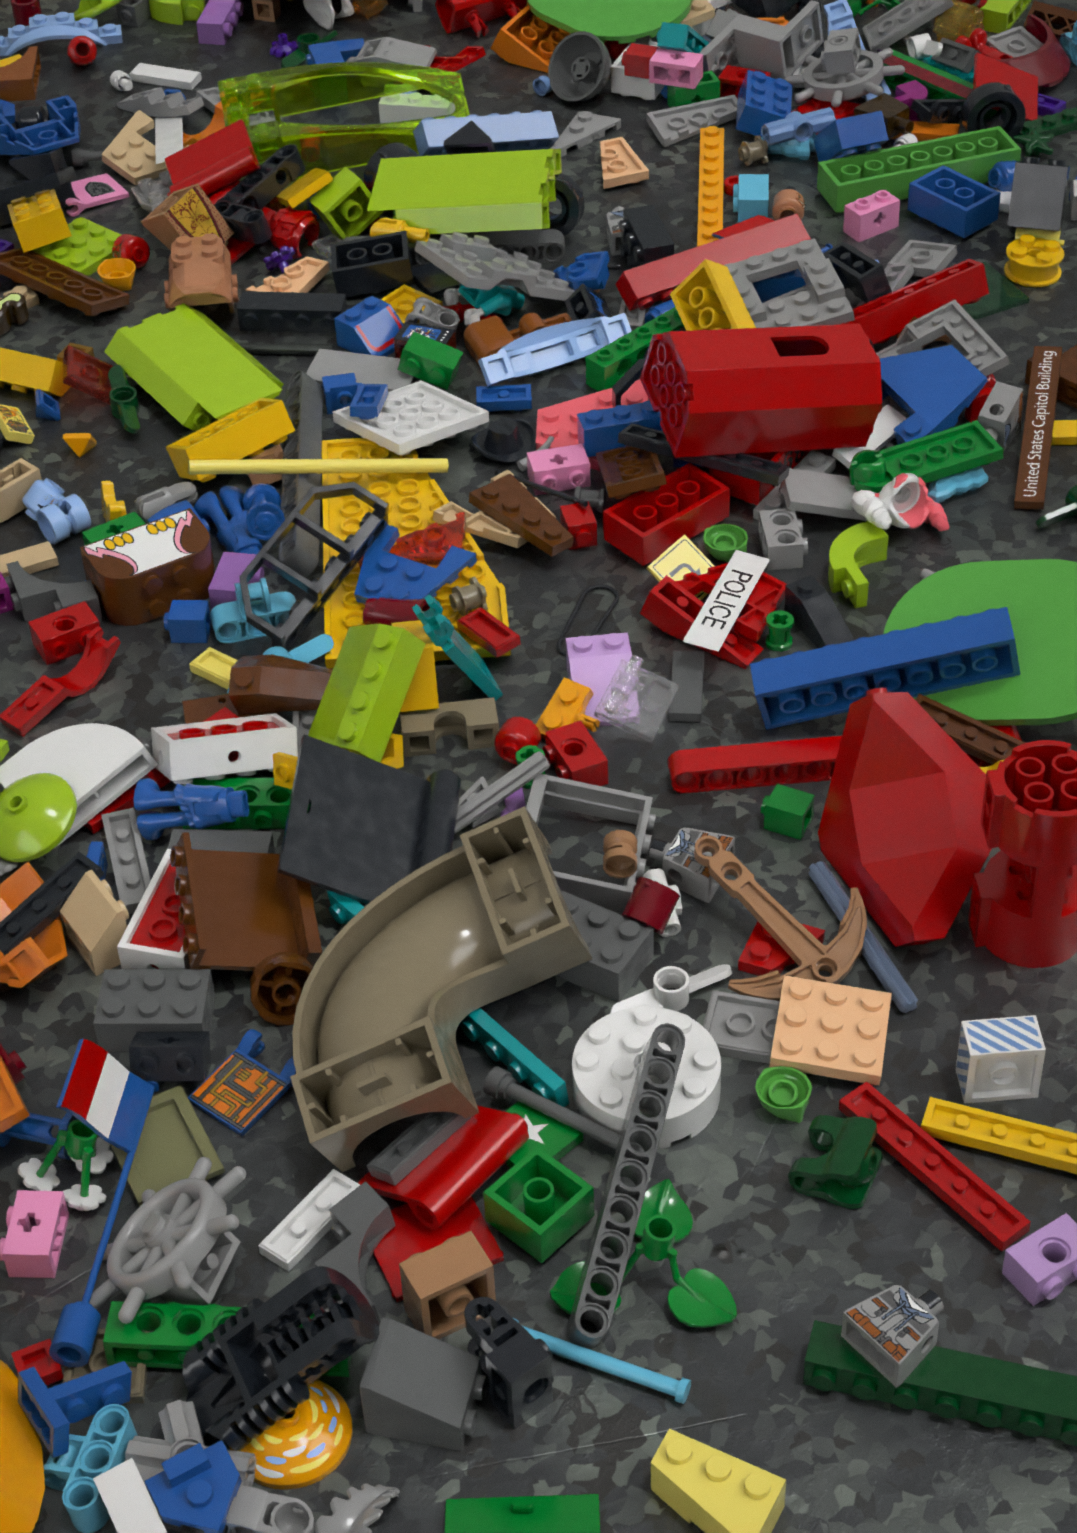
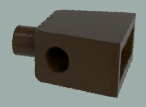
M882 93V95L854 108V116L882 111L888 139L900 133L907 134L913 131L914 122L909 120V106L886 93Z

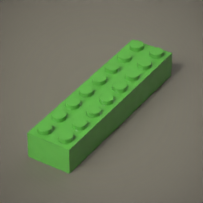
M1000 126L822 161L818 162L817 189L836 213H844V206L846 204L872 195L880 190H886L900 200L906 199L909 194V183L942 165L985 184L988 182L989 171L997 162L1020 161L1021 148Z

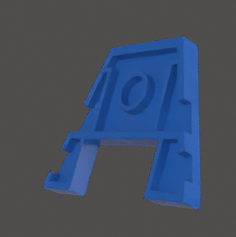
M387 525L364 555L354 595L356 601L363 604L369 598L424 599L429 594L432 597H436L438 589L446 583H453L459 578L458 573L466 566L471 568L477 562L476 554L451 546L437 568L388 553L400 534L397 527Z

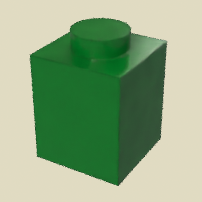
M777 784L771 795L764 797L760 812L764 815V829L802 840L813 820L815 795Z

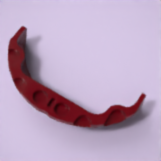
M1029 14L1026 30L1044 45L1032 53L998 61L1037 76L1038 86L1052 87L1063 81V78L1069 74L1070 58L1051 28L1037 16Z

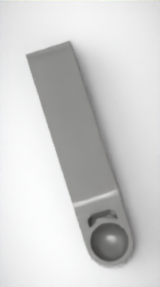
M136 1464L143 1481L164 1471L163 1469ZM240 1485L238 1493L233 1498L228 1511L223 1533H314L315 1522L311 1509L298 1498L268 1493L262 1489ZM163 1522L168 1530L182 1533H204L201 1529L185 1525L179 1527Z

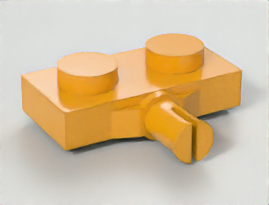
M564 677L536 723L541 738L546 739V731L580 720L586 729L596 732V727H599L600 721L585 715L586 706L594 695L591 688Z

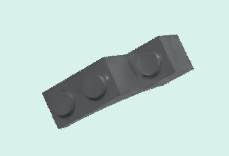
M18 561L6 564L9 576L4 577L9 587L14 609L16 612H22L25 622L83 601L87 603L97 619L103 621L99 599L91 580L76 583L49 582L27 573Z
M365 1181L329 1209L334 1223L331 1231L340 1243L314 1264L316 1267L325 1266L337 1270L350 1279L369 1302L380 1325L381 1321L375 1305L366 1294V1273L369 1261L377 1245L396 1225L389 1205ZM339 1293L333 1296L338 1301L341 1300Z

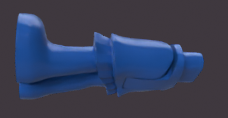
M224 486L220 489V502L224 510L231 515L230 521L226 518L219 500L213 491L203 494L194 505L195 511L207 523L214 522L218 530V541L228 552L258 554L263 548L260 539L252 536L247 529L246 515L248 510L243 511V490L234 486Z
M151 778L140 779L137 782L134 792V807L137 811L170 806H180L182 810L169 813H160L158 811L141 813L137 817V826L142 837L146 840H157L167 828L189 826L190 828L202 830L210 826L234 822L237 817H247L249 815L246 791H234L232 787L224 788L213 785H194L191 783L183 786L177 783L174 791H160L157 782Z

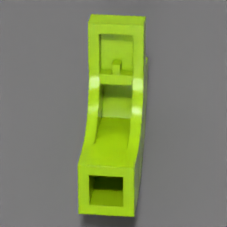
M149 0L152 18L160 22L183 25L184 21H198L206 7L205 0Z
M868 521L862 522L840 533L830 547L828 566L830 590L832 593L842 591L845 598H849L856 609L867 606L869 587L868 580L859 568L871 563L887 560L889 536L884 529L878 528Z

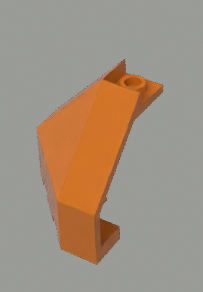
M29 862L21 866L0 884V922L44 883ZM60 915L34 939L31 937L25 939L6 955L0 950V983H6L11 987L23 988L44 976L68 956Z

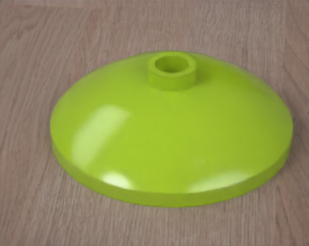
M36 773L16 780L0 793L1 859L9 862L31 861L50 852L64 839L76 816L77 799L72 787L63 778L51 773Z

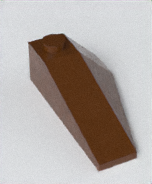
M273 654L242 656L231 667L228 696L238 714L318 710L333 669Z

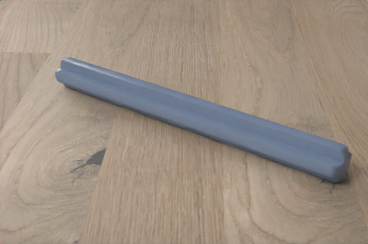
M825 862L812 863L809 866V876L841 922L848 909L850 899ZM867 925L861 954L888 993H892L891 999L900 1012L914 1011L917 1008V997Z

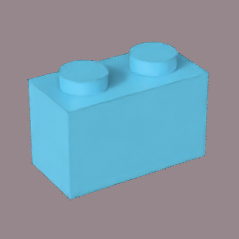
M739 174V184H734L733 212H738V222L757 215L768 217L769 174Z

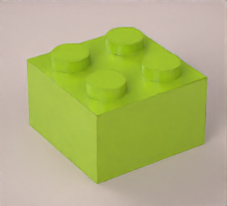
M344 167L333 178L332 182L319 190L309 200L330 231L341 241L346 237L358 236L384 212L383 210L367 211L371 193L363 181L347 167Z

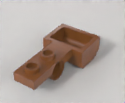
M567 312L544 320L536 313H528L520 319L517 329L508 331L498 316H493L470 324L464 331V343L479 366L478 361L481 358L498 353L506 344L528 333L552 325L570 322L572 319Z

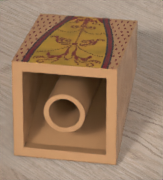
M198 183L174 191L141 221L143 226L170 250L171 244L180 236L202 237L205 234L212 233L222 238L223 244L227 246L229 244L228 239L234 234Z

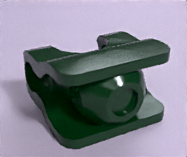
M819 1115L815 1117L808 1129L809 1140L817 1150L826 1154L817 1158L801 1157L797 1159L788 1174L791 1186L801 1194L822 1198L837 1206L849 1209L862 1207L883 1160L880 1149L871 1146L878 1130L876 1122L870 1118L855 1116L839 1118Z

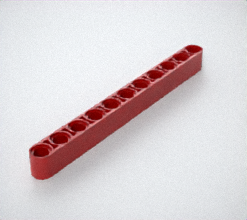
M1016 725L990 726L1022 741ZM842 736L678 750L672 753L667 760L672 788L679 793H696L775 786L777 784L786 785L830 781ZM966 753L978 767L992 766V764Z

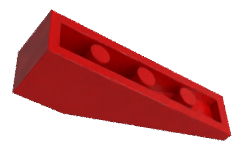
M666 575L649 592L640 614L663 632L683 641L705 603ZM734 626L731 628L719 652L696 646L744 669L764 649L752 639L735 631Z

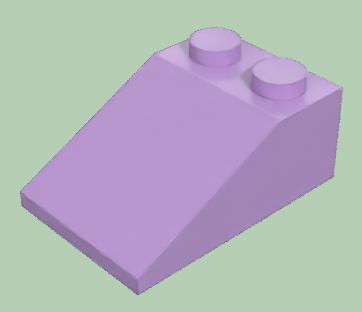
M628 633L566 638L568 678L591 688L594 694L586 706L585 715L598 719L600 721L599 726L640 723Z

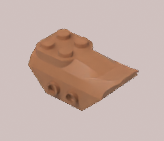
M212 233L205 234L202 237L180 236L176 238L171 244L169 280L164 281L166 309H169L170 312L174 311L176 306L183 303L188 306L228 303L230 312L235 313L234 303L239 302L237 274L232 275L230 252L223 244L222 238Z

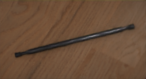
M495 470V475L502 473L500 470ZM514 476L525 486L573 503H579L584 507L588 506V501L579 500L577 497Z

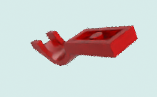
M97 626L86 636L83 656L76 667L60 678H49L43 675L0 714L1 723L24 737L67 696L83 695L94 688L104 676L120 646L119 638L113 636L109 641L103 639L104 632L101 627Z

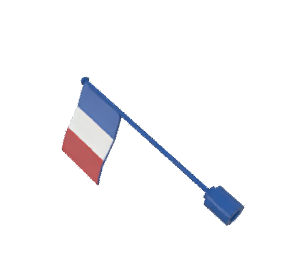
M81 1039L78 1042L56 1108L62 1109L78 1118L101 1139L126 1152L127 1156L82 1301L67 1304L62 1308L49 1349L51 1358L67 1367H82L90 1359L101 1322L100 1313L89 1304L153 1093L159 1090V1085L156 1081L146 1082L129 1072L105 1049L87 1039Z

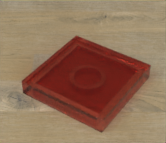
M68 345L64 351L63 383L111 405L109 393L112 387L108 372L113 366Z

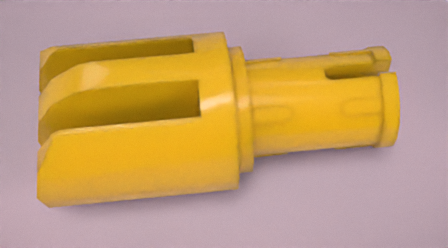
M380 218L371 226L370 237L406 231L409 242L416 243L417 240L428 242L430 231L428 228L410 227L405 220Z

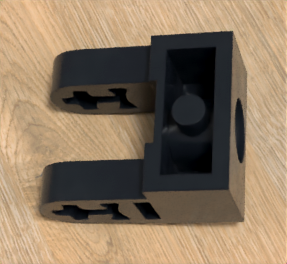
M488 1297L475 1298L467 1304L464 1311L466 1331L472 1337L468 1343V1353L480 1357L482 1375L487 1376L489 1402L515 1430L553 1402L552 1353L542 1339L538 1338L535 1340L494 1299ZM481 1315L483 1318L490 1316L491 1326L494 1329L492 1333L490 1325L483 1319L476 1321V1316ZM484 1350L487 1355L479 1356V1351Z

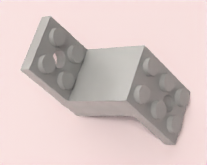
M811 0L786 26L738 14L699 52V54H703V72L712 70L718 78L724 68L730 65L771 72V77L776 79H784L786 76H791L806 60V57L811 55L824 42L819 2Z

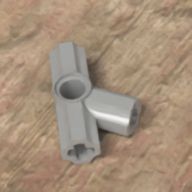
M177 1400L166 1404V1407L158 1413L165 1440L135 1435L128 1442L125 1451V1461L133 1458L135 1464L163 1469L162 1462L198 1443L201 1444L203 1450L208 1448L204 1444L193 1401ZM227 1449L240 1474L241 1485L252 1487L257 1461L255 1454Z

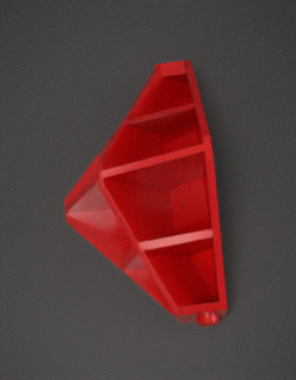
M875 688L866 691L867 696L850 704L818 830L821 852L850 889L858 888L866 910L895 947L924 945L945 938L973 885L974 873L980 872L992 848L987 846L980 824L986 774L908 692H887V688Z

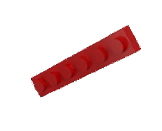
M867 1081L839 1100V1110L847 1117H865L874 1120L878 1129L874 1141L1001 1252L1029 1232L1031 1221Z

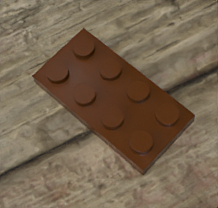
M628 445L596 453L598 466L609 498L623 499L631 496L632 492L640 490L652 492L660 489L661 485L667 484L663 468L656 453Z

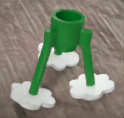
M77 1119L69 1124L67 1131H58L56 1142L42 1163L37 1158H31L28 1163L24 1162L19 1165L18 1173L24 1178L23 1183L27 1188L36 1191H52L60 1183L59 1178L55 1176L57 1173L56 1167L52 1163L61 1148L65 1146L71 1160L76 1162V1169L82 1172L81 1184H75L71 1189L63 1191L65 1200L68 1202L69 1207L76 1210H94L98 1208L99 1203L106 1201V1195L102 1193L101 1187L89 1185L90 1172L93 1174L104 1172L106 1163H110L113 1160V1153L109 1150L110 1143L100 1137L97 1138V1134Z

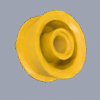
M1024 234L1020 236V239L1012 241L1007 246L1006 255L1009 261L1004 266V274L1012 282L1028 287H1044L1052 285L1060 279L1062 271L1059 263L1064 259V250L1058 241Z

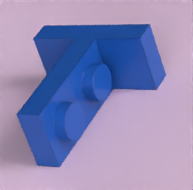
M122 1361L57 1386L47 1388L36 1369L31 1367L18 1372V1403L52 1458L69 1452L70 1423H76L83 1418L94 1415L102 1407L109 1404L121 1405L130 1401L132 1371L126 1362Z

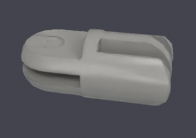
M180 482L169 487L164 486L136 498L134 507L141 517L148 522L147 519L155 513L177 502L187 500L191 505L194 504L198 499V493L193 483Z

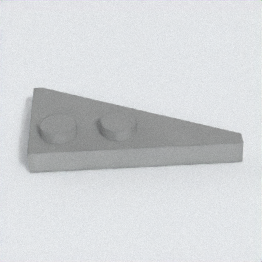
M578 111L550 149H561V157L567 155L566 149L574 145L575 148L579 149L592 143L595 139L604 137L605 130L609 128L620 129L621 118L592 114L589 111Z

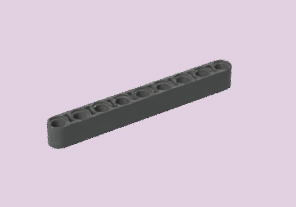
M554 229L462 233L467 235L468 238H474L475 235L486 237L489 239V243L497 249H500L499 247L502 246L507 247L501 250L512 255L514 251L524 253L529 256V260L538 263L559 262L565 256L564 235L562 232ZM430 234L429 239L438 241L441 238V234ZM370 236L346 237L341 242L368 238ZM409 242L413 268L430 263V261L414 251L416 243Z
M665 1023L656 1027L643 1050L567 1326L569 1341L588 1349H593L600 1343L611 1325L685 1047L684 1033L674 1024ZM658 1042L668 1045L671 1051L662 1049ZM649 1075L658 1077L662 1084L654 1083L649 1078ZM639 1109L649 1110L654 1118L644 1116ZM630 1142L640 1144L644 1152L635 1151L631 1147ZM620 1177L630 1178L634 1182L635 1187L624 1185ZM610 1212H619L624 1216L626 1222L620 1223L615 1221ZM608 1247L613 1250L616 1259L605 1257L600 1248ZM590 1284H600L606 1290L607 1295H597L591 1289ZM588 1320L592 1322L596 1327L597 1333L586 1332L581 1327L580 1321Z

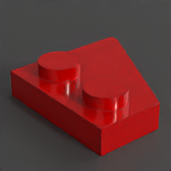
M757 921L738 960V970L760 976L773 971L781 973L786 966L796 962ZM802 924L823 944L825 930Z

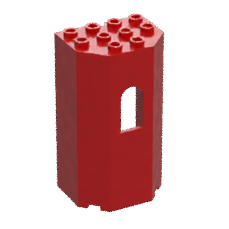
M860 324L668 331L663 334L652 335L640 376L641 383L654 412H660V425L675 458L866 447L868 439L873 433L877 416L882 410L880 358L876 355L869 337L866 336Z

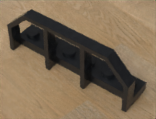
M73 166L59 167L58 172L34 180L14 181V186L0 190V227L12 223L7 206L12 204V200L24 196L29 198L35 196V193L47 189H55L61 207L67 206L66 199H76L70 182L76 179Z
M355 482L312 487L239 576L246 622L272 638V647L279 646L288 651L388 525L389 504ZM354 495L375 509L372 513L367 512L360 522V529L355 535L351 533L344 542L303 516L314 500ZM295 524L340 553L337 557L332 556L325 566L324 574L320 579L315 578L312 582L271 556V553ZM262 564L308 593L302 601L297 600L289 611V618L285 623H279L276 627L252 613L247 583Z

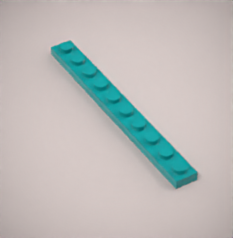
M327 891L331 904L329 912L339 924H347L364 908L357 900ZM481 1008L474 1010L460 1022L459 1025L464 1034L471 1041H479L492 1060L495 1062L500 1060L504 1063L517 1082L522 1083L524 1081L531 1087L532 1092L563 1107L569 1104L566 1082Z

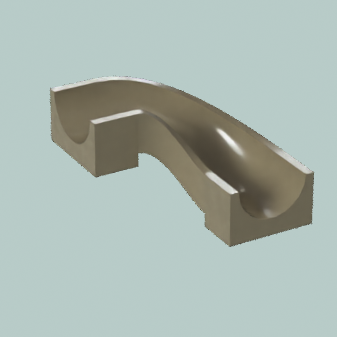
M525 806L461 834L460 838L463 846L415 870L372 900L331 940L309 974L296 1007L292 1032L293 1061L296 1074L290 1076L310 1144L340 1171L344 1172L356 1167L353 1158L356 1147L367 1136L392 1122L428 1112H452L463 1116L465 1119L479 1113L455 1040L456 1030L460 1022L468 1014L484 1005L519 992L593 959L589 947L571 916L548 858V855L553 854L550 845Z

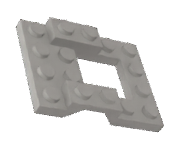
M453 232L452 235L441 234L440 241L435 239H428V242L417 240L414 251L468 288L491 290L498 284L518 287L533 297L566 301L575 291L568 286L569 283L567 281L555 278V273L542 269L540 263L529 260L528 255L514 251L513 255L508 254L506 251L491 245L489 239L483 236L475 235L474 238H468L467 235L459 232Z
M815 238L724 265L728 267L756 328L840 325L855 320L854 311L845 296L844 286L829 258L826 259ZM799 269L809 289L808 291H801L795 295L762 304L752 283Z
M956 300L905 325L896 343L876 353L879 358L922 351L923 345L946 334L963 352L965 358L985 377L1009 365L1008 356ZM890 396L882 400V408L889 404L904 417H910Z

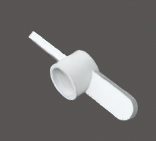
M928 33L906 36L903 39L907 45L909 56L914 59L930 56L938 57L942 52L943 44L932 41Z
M727 964L718 965L691 977L688 976L685 970L679 967H663L655 973L652 989L614 1004L610 1013L641 1005H650L674 1011L682 1010L689 1002V993L731 976V967ZM666 988H676L677 990H666Z

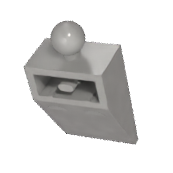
M386 36L366 41L357 57L347 59L345 69L350 75L359 74L363 86L372 85L376 87L386 81L405 78L407 74L418 75L426 73L437 54V50L433 47Z

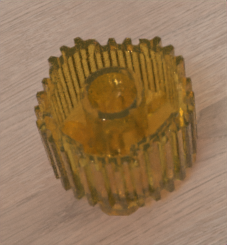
M952 0L954 6L944 11L943 15H938L935 19L933 31L937 33L936 41L940 42L942 37L955 41L960 35H965L969 38L971 33L981 24L984 18L983 11L979 10L976 6Z

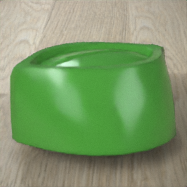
M718 524L704 530V545L709 554L715 559L729 562L736 550L747 553L748 535L741 527L732 524Z
M778 1066L763 1069L756 1081L755 1088L758 1099L764 1109L780 1119L798 1123L802 1122L812 1091V1085L808 1077L792 1067Z

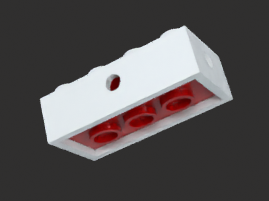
M276 713L151 728L152 754L158 763L155 768L175 784L191 783L193 778L205 777L207 780H220L225 778V774L237 773L239 776H251L256 774V770L263 769L273 772V754L277 752L298 757L296 726Z
M171 849L166 850L117 946L122 969H190L188 954L183 952L185 929L184 925L179 923L178 914L181 902L180 895H176L174 890L177 874L176 867H172L170 862Z

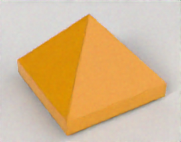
M90 433L63 434V439L79 458L97 445V441Z

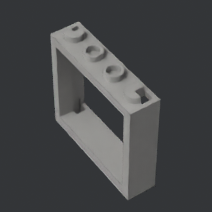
M540 774L534 778L526 809L537 826L543 805L637 825L635 831L637 838V870L633 875L625 878L623 886L553 871L560 891L567 892L622 915L637 883L635 879L643 877L647 859L640 858L641 854L648 855L652 835L645 833L646 830L653 832L656 815L650 814L653 797Z

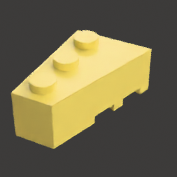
M669 1429L651 1461V1490L689 1524L693 1522L704 1533H772L785 1507L786 1479Z

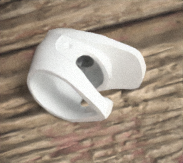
M303 0L306 11L326 30L333 28L334 19L351 16L354 13L350 0H341L342 8L340 13L334 11L331 0Z

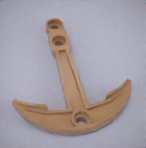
M707 835L696 841L694 849L696 861L709 868V874L731 897L737 898L798 964L799 967L784 974L785 976L839 984L848 976L861 955L867 927L866 910L858 888L850 889L849 906L839 925L838 935L828 945H823L754 880V875L731 851L722 849V843L719 839ZM711 852L714 856H704L702 853ZM727 875H733V876H735L737 879H735V880H729V879H726L725 877H726ZM773 971L752 978L731 979L728 989L740 995L780 1001L784 975L780 977L779 971ZM828 971L831 976L824 977L819 972Z

